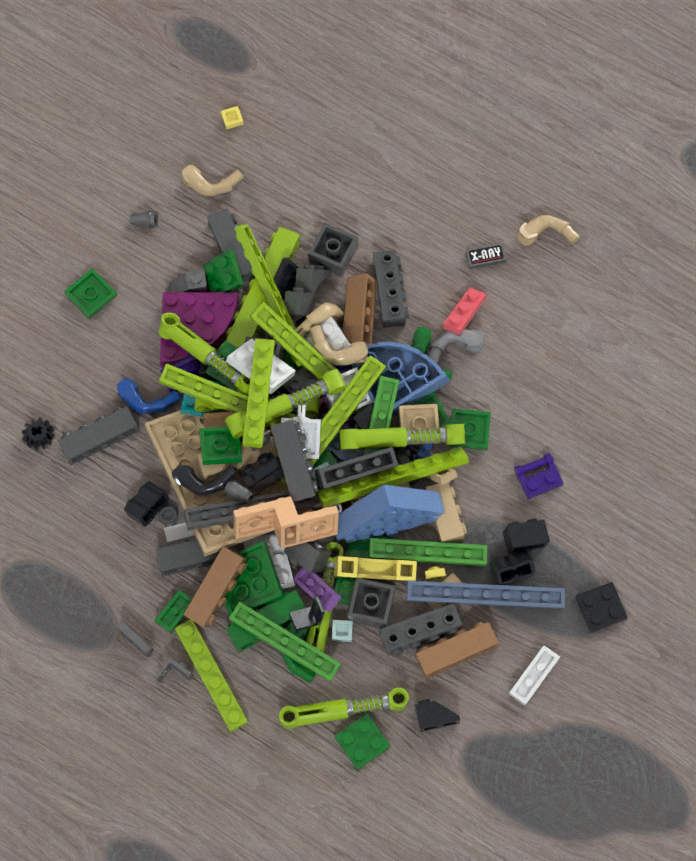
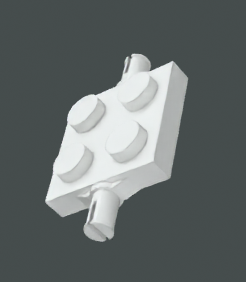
M298 405L297 417L281 418V423L289 420H296V423H300L303 432L300 437L302 442L306 443L308 449L306 458L319 459L321 420L305 417L306 405H302V413L301 405Z

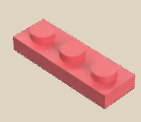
M469 287L443 323V329L460 335L486 300V293Z

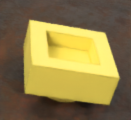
M238 106L221 111L226 130L244 125Z
M439 567L429 568L428 571H425V581L440 582L445 580V569Z

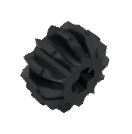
M39 417L38 421L35 422L34 419H31L32 424L25 423L26 429L22 430L24 435L22 439L24 442H27L29 448L34 446V449L37 451L39 446H41L45 450V444L51 445L50 439L55 438L54 433H52L54 428L49 426L48 420L43 422L42 418Z

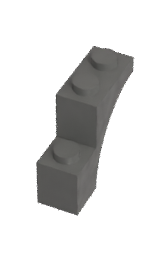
M304 265V268H297L296 284L293 287V291H285L284 304L289 314H310L315 291L323 280L331 277V270L324 269V265Z

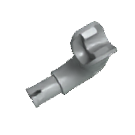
M464 329L460 335L447 330L430 345L429 357L438 364L441 353H444L448 343H456L465 346L469 351L479 352L484 343V334L474 329L471 331Z

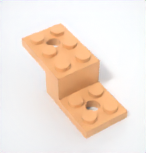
M291 497L278 498L274 501L262 502L254 506L234 510V535L236 539L274 530L282 549L337 535L339 511L337 506L298 515Z

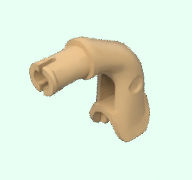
M188 165L182 170L183 183L188 188L191 187L197 193L207 197L231 192L233 187L243 179L241 172L236 169L226 179H222L217 184H211L203 178L201 171L193 165Z
M541 215L528 223H524L520 227L517 236L518 241L524 246L534 243L538 235L547 228H553L559 234H563L572 245L580 238V235L570 227L569 222L550 215Z
M324 303L307 315V319L295 328V331L304 338L312 327L318 326L330 317L339 325L344 320V313L336 304Z
M314 326L310 329L314 341V349L331 364L337 366L354 363L361 364L368 359V349L364 342H355L348 348L332 351L328 341L325 340L321 326Z

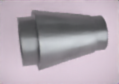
M152 210L131 214L130 224L152 229L158 225V214Z
M231 479L226 484L225 493L228 497L248 504L254 500L255 493L239 480Z

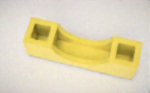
M336 556L334 560V577L416 581L417 561Z

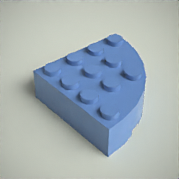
M395 342L366 344L368 358L371 355L386 365V369L380 376L399 380L392 417L399 414V406L412 405L451 381L437 363L414 347ZM354 363L351 366L353 369L357 367L359 371L364 363ZM379 378L368 392L373 404Z
M383 485L339 514L337 540H345L347 543H352L356 540L381 536L391 538L397 536L399 532L415 528L427 522H435L439 516L445 513L440 494L436 491Z

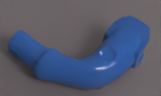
M126 378L117 384L120 398L137 413L166 412L168 407L180 400L178 393L173 390L163 398L147 403L138 393V387L132 380Z

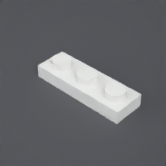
M543 646L511 689L509 695L526 706L558 662L560 656L546 646Z

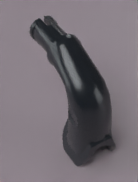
M229 464L219 477L216 476L211 483L205 484L194 474L195 470L188 465H179L173 470L172 477L175 482L185 487L188 491L198 496H207L225 490L226 484L239 471Z

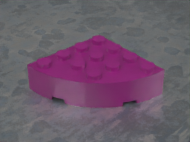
M163 292L162 315L165 313L176 314L180 319V323L216 350L226 340L229 327H233L235 323L234 317L239 307L238 293ZM161 337V369H164L166 364L172 366L187 357L189 353L171 339Z

